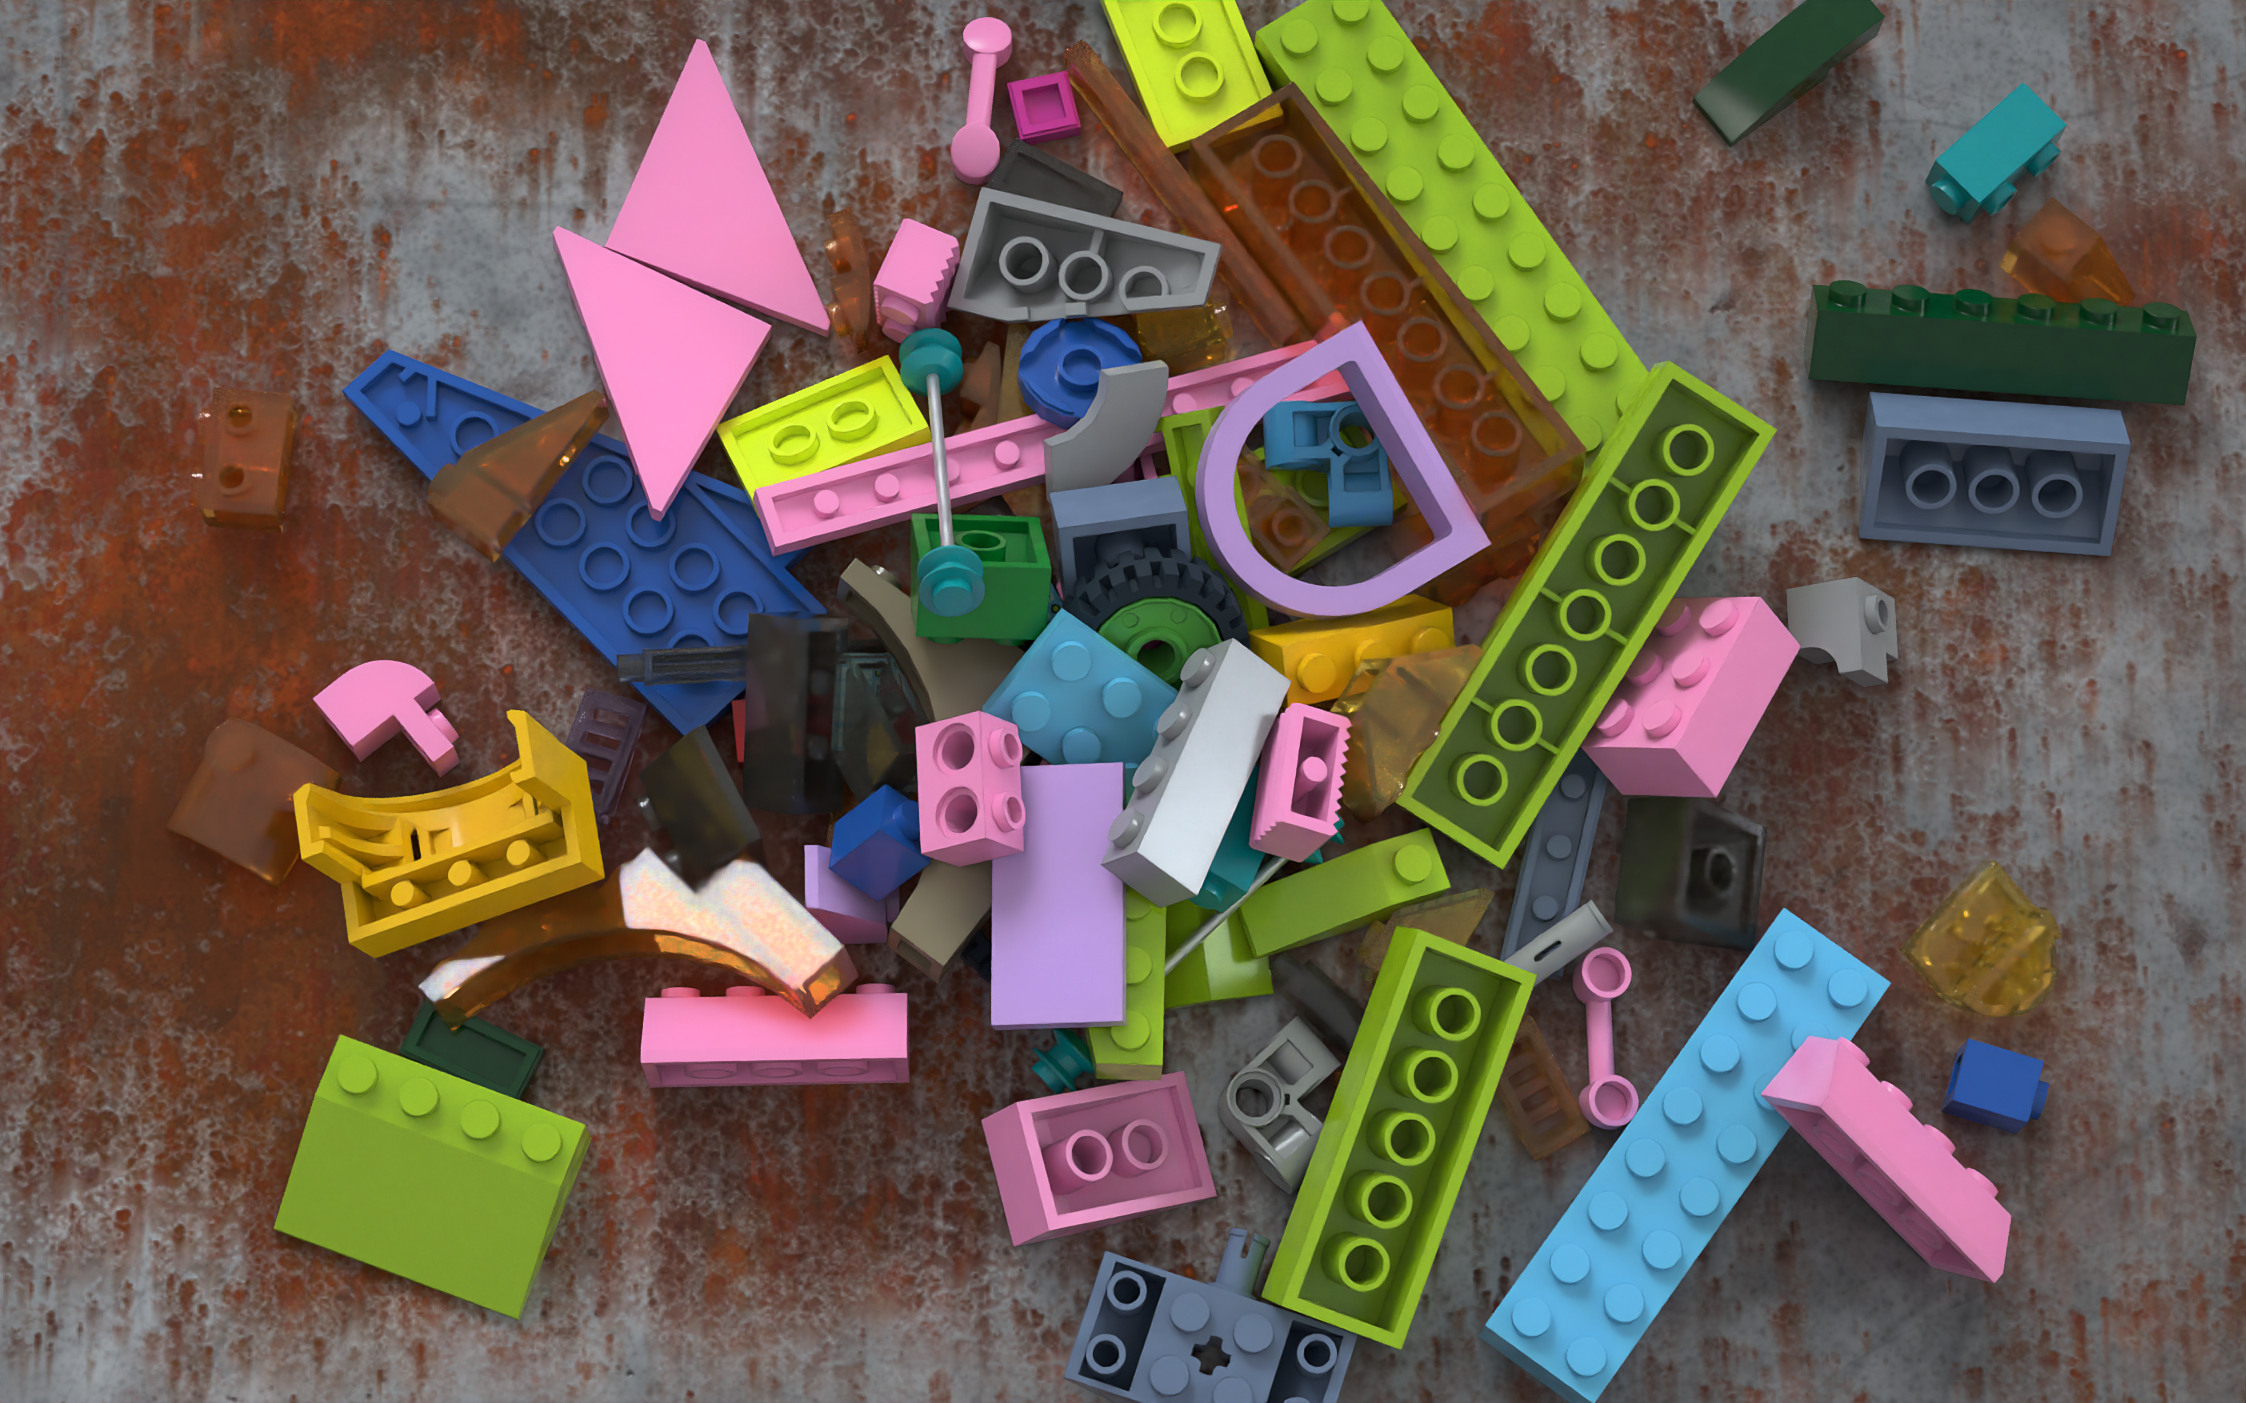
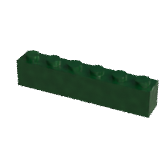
M1838 280L1830 283L1829 286L1812 285L1803 354L1808 379L2185 405L2197 336L2188 311L2180 310L2174 305L2162 302L2148 303L2144 305V308L2118 306L2116 303L2102 298H2087L2082 300L2081 303L2055 302L2054 299L2035 293L2023 294L2018 299L1992 297L1990 294L1976 289H1962L1955 294L1930 293L1925 288L1915 285H1898L1892 290L1866 288L1863 284L1855 281Z

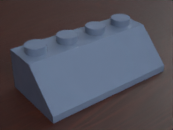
M1870 392L1861 447L1859 538L2111 556L2131 445L2121 410Z

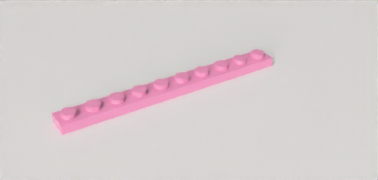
M1335 334L1168 378L1167 395L1161 417L1222 405L1226 407L1245 388ZM1333 370L1282 401L1329 403L1337 402L1338 400H1341V402L1354 399V396L1340 372ZM1034 414L944 438L951 508L1045 483L1043 440L1067 432L1069 429L1060 428ZM1263 416L1255 425L1263 423ZM1163 432L1153 433L1148 444L1138 457L1166 450ZM932 442L755 489L753 501L772 555L777 556L911 519V513L931 514L938 512Z

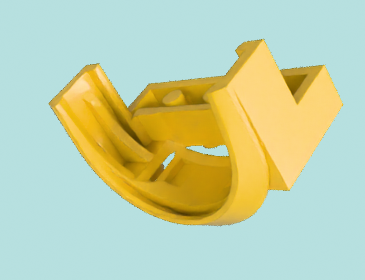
M520 710L507 711V718L515 726L520 758L507 767L478 780L440 791L392 798L354 797L343 795L312 783L304 784L293 794L301 859L341 884L349 943L374 959L604 879L605 874L586 761L559 742L554 735L527 712ZM411 835H418L421 859L414 861Z

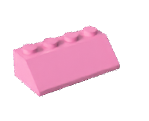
M889 984L859 985L856 987V994H830V988L827 986L800 985L791 988V995L765 996V989L755 986L726 989V997H700V990L695 988L675 987L661 990V998H645L641 1065L650 1088L910 1082L908 994L895 993V986Z
M1809 1036L1760 1095L1931 1267L1996 1283L2004 1270L2011 1215L1995 1199L1998 1190L1994 1184L1978 1171L1972 1168L1965 1169L1952 1156L1956 1150L1954 1144L1936 1128L1927 1124L1923 1126L1909 1112L1913 1104L1901 1090L1889 1082L1882 1081L1880 1083L1866 1068L1870 1060L1860 1048L1843 1037L1832 1040Z

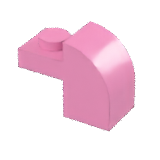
M392 660L364 663L343 674L313 698L322 717L360 762L402 731L440 778L460 763L455 748L452 745L459 738L457 732L436 707L428 714L425 713V711L441 700L434 682L422 671L409 664Z

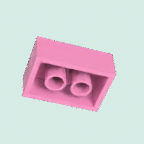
M1673 597L1580 747L1622 795L1717 798L1801 645L1761 597Z

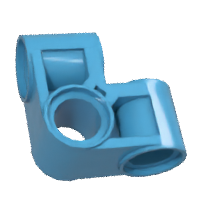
M1281 401L1263 415L1265 470L1270 468L1282 471L1317 470V473H1326L1329 493L1328 527L1392 525L1393 490L1391 471L1388 469V455L1357 401L1329 403ZM1348 426H1361L1371 435L1372 443L1364 448H1351L1344 444L1339 432Z

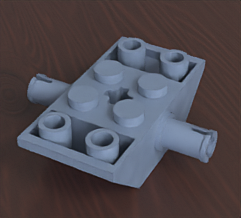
M1230 1228L1229 1239L1215 1282H1208L1207 1284L1105 1251L1063 1379L1114 1403H1337L1358 1334L1257 1301V1298L1252 1293L1266 1250L1269 1248L1271 1241L1264 1236L1254 1233L1248 1255L1243 1259L1241 1258V1253L1248 1231ZM1207 1347H1215L1220 1350V1358L1227 1361L1228 1366L1227 1368L1216 1366L1212 1375H1205L1200 1372L1201 1361L1192 1355L1195 1351L1205 1352Z

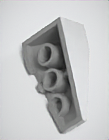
M982 187L947 307L951 310L1008 324L1048 321L1059 318L1072 319L1205 308L1223 247L1221 244Z

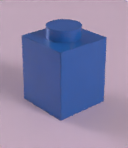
M888 784L883 785L835 823L829 869L877 902L881 901L930 864L931 857L921 854L919 803L909 800Z
M1968 1038L1957 1050L1941 1112L2017 1134L2028 1123L2029 1118L2038 1120L2042 1113L2049 1087L2047 1082L2039 1080L2044 1061Z

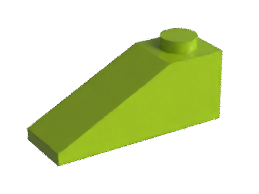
M1428 827L1370 844L1264 885L1238 907L1237 911L1252 954L1256 960L1396 917L1398 908L1441 898L1451 888L1432 833Z

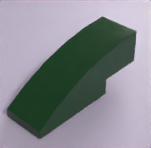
M1806 0L1725 67L1693 97L1692 102L1731 148L1823 82L1831 68L1875 38L1885 16L1871 0Z

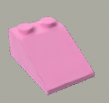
M1184 1071L1164 1074L1161 1081L1132 1080L1020 1101L981 1120L1014 1247L1069 1236L1217 1197Z

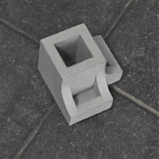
M1858 577L1786 589L1788 630L1801 645L1797 655L1814 664L1836 661L1839 674L1863 687L1888 683L1887 661L1898 660L1895 599Z

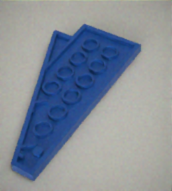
M390 349L342 390L345 399L690 747L732 709V701L742 700L829 619L828 610L789 573L817 545L773 556L760 518H758L744 490L691 470L661 522L651 518L648 501L639 476L635 473L625 443Z

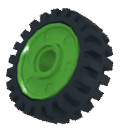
M1158 547L1144 548L1143 559L1134 560L1131 550L1117 554L1119 565L1113 568L1105 559L1094 566L1095 578L1090 580L1083 575L1074 584L1076 597L1067 595L1061 605V608L1177 691L1180 690L1183 684L1180 678L1181 670L1189 657L1198 649H1207L1234 638L1250 650L1249 634L1243 611L1232 587L1229 588L1225 577L1217 569L1211 572L1208 563L1197 556H1194L1192 561L1188 562L1184 551L1170 548L1167 558H1162ZM1152 640L1165 641L1154 649L1141 648L1145 643Z

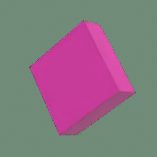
M1067 71L1007 83L1008 98L1020 147L1081 135V125Z

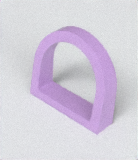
M1362 320L1260 378L1240 392L1216 419L1204 442L1199 457L1195 487L1196 508L1205 541L1213 557L1233 583L1247 595L1275 611L1290 616L1314 620H1332L1352 617L1371 611L1401 598L1491 545L1490 540ZM1333 370H1338L1434 534V540L1376 576L1362 583L1337 587L1314 585L1296 580L1268 563L1247 538L1241 526L1234 499V476L1237 460L1242 446L1255 424L1273 406Z

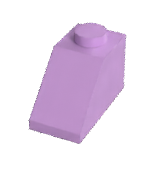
M804 845L805 910L811 945L886 943L888 938V922H894L900 913L899 887L877 902L829 869L831 848L819 845Z

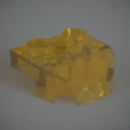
M1983 859L1899 950L1936 993L1950 1005L1969 1013L1988 1017L2020 1016L2033 1010L2043 1002L2056 984L2060 970L2054 966L2056 958L2055 939H2060L2061 933L2055 918L2048 908L2036 907L1997 861Z

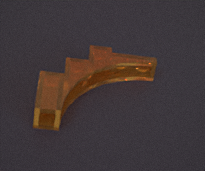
M647 847L633 860L626 861L618 866L611 874L609 881L600 889H597L590 883L491 918L484 924L479 934L458 953L438 963L432 970L429 978L419 985L418 988L435 1014L453 1032L492 1002L539 978L595 962L635 957L680 959L729 970L774 991L809 1019L814 1017L858 978L859 975L845 946L746 852L742 853L731 864L717 869L710 876L705 887L695 894Z

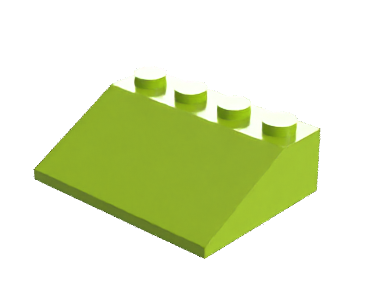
M340 1034L315 1094L274 1230L519 1321L592 1138L586 1125Z

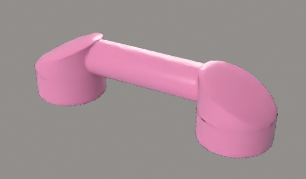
M983 17L971 21L963 32V51L966 59L972 64L966 125L959 129L953 137L951 166L954 174L961 181L972 185H980L990 181L997 174L1000 167L999 141L995 133L990 129L996 68L1004 65L1010 58L1012 53V33L1006 23L992 17Z
M1601 947L1591 951L1579 961L1572 977L1573 990L1577 998L1585 1004L1590 1085L1581 1091L1579 1107L1583 1116L1590 1123L1602 1129L1612 1130L1630 1122L1636 1115L1639 1105L1638 1094L1634 1086L1627 1079L1615 1075L1611 1000L1621 995L1628 988L1632 973L1628 960L1621 952L1610 947Z

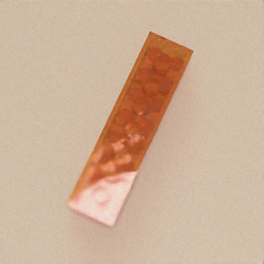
M1294 81L1190 141V181L1317 344L1362 320L1489 540H1492L1579 486L1583 476L1587 452L1586 447Z

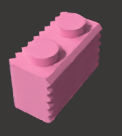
M903 219L873 283V289L875 290L874 302H876L875 310L877 311L876 323L883 327V333L892 340L902 343L911 333L924 328L941 329V323L946 321V312L951 311L947 305L960 264L959 244L955 237L914 220Z
M1291 703L1290 708H1286L1285 713L1280 714V718H1275V722H1273L1262 748L1249 845L1252 849L1296 862H1302L1338 832L1334 824L1340 820L1336 815V812L1341 809L1337 801L1343 796L1339 791L1344 785L1340 777L1346 773L1342 765L1348 761L1344 756V753L1349 749L1345 742L1351 737L1347 730L1352 726L1347 717L1301 703Z

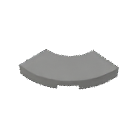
M1158 360L1101 369L1098 392L1086 415L1067 432L1043 440L1046 499L1049 503V493L1109 485L1138 458L1152 437L1162 415L1168 388V365Z

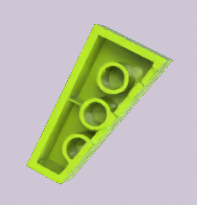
M1127 884L1126 1026L1084 1027L1096 1079L1161 1081L1163 1067L1166 906L1159 908Z

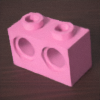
M979 710L915 727L921 854L957 867H963L1024 852L1023 826L1026 820V811L1021 798L1020 762L1023 756V749L1018 736V725Z

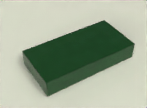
M428 995L399 1050V1054L406 1059L522 1101L546 1051L532 1042Z

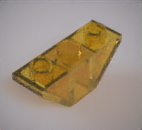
M1475 644L1441 645L1363 659L1330 711L1331 713L1347 717L1352 724L1347 730L1351 737L1345 742L1349 747L1344 753L1348 761L1342 765L1346 773L1340 777L1344 783L1341 787V792L1345 805L1352 810L1383 811L1385 807H1388L1400 797L1407 785V777L1405 775L1417 756L1425 752L1437 739L1441 731V724L1439 723L1452 701L1457 699L1466 686L1474 666L1484 652Z

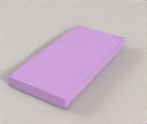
M1123 762L1020 766L1021 798L1026 811V820L1023 826L1024 852L992 859L991 1026L995 1030L1126 1026V883L1101 866L1111 843L1108 839L1109 829L1117 816L1126 809V767Z

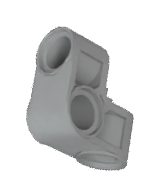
M1298 1016L1268 1041L1255 1054L1257 1057L1235 1075L1220 1094L1218 1102L1219 1117L1224 1125L1252 1154L1254 1160L1267 1177L1287 1194H1292L1302 1185L1323 1128V1124L1312 1113L1304 1109L1299 1102L1341 1065L1337 1058ZM1250 1087L1262 1093L1267 1106L1265 1115L1250 1117L1241 1112L1236 1104L1235 1096L1237 1090Z

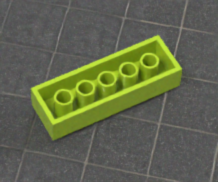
M1396 926L1261 1294L1262 1298L1383 1344L1402 1349L1537 978L1536 974L1423 930Z

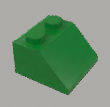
M911 513V613L915 636L926 637L930 641L941 644L958 643L964 638L991 639L1001 645L1018 646L1027 643L1029 640H1036L1047 627L1052 570L1040 518L952 514L954 545L972 550L982 561V579L985 584V596L981 604L973 611L961 616L945 617L934 614L923 606L919 598L920 582L917 576L918 564L923 556L931 550L941 547L939 515Z

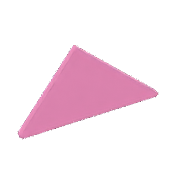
M696 39L605 248L671 279L828 338L832 330L831 321L705 41Z
M557 226L553 232L555 252L560 257L581 324L586 329L599 374L621 426V434L646 495L651 518L661 522L770 339L772 325Z

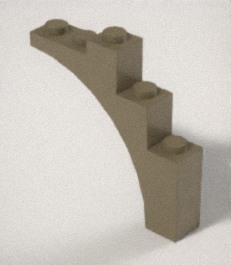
M855 558L840 576L836 599L873 631L901 668L923 713L925 723L930 724L979 710L982 711L981 707L1025 654L1019 648L1020 645L1006 646L998 644L991 639L964 638L958 643L941 644L930 641L926 637H916L911 613V598L901 591L902 586L899 581L884 568L877 565H872L869 568ZM1021 743L1023 756L1020 766H1026L1031 749ZM930 858V864L924 867L917 887L892 924L886 945L938 984L992 915V860L957 867Z

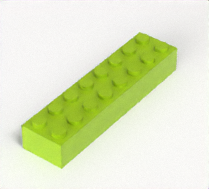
M1671 361L1655 363L1384 798L1490 865L1503 870L1777 429Z

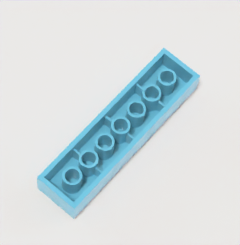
M1783 908L1487 1321L1478 1337L1569 1403H1595L1791 1126L1760 1094L1809 1036L1832 1040L1843 1037L1851 1041L1891 982L1786 908Z

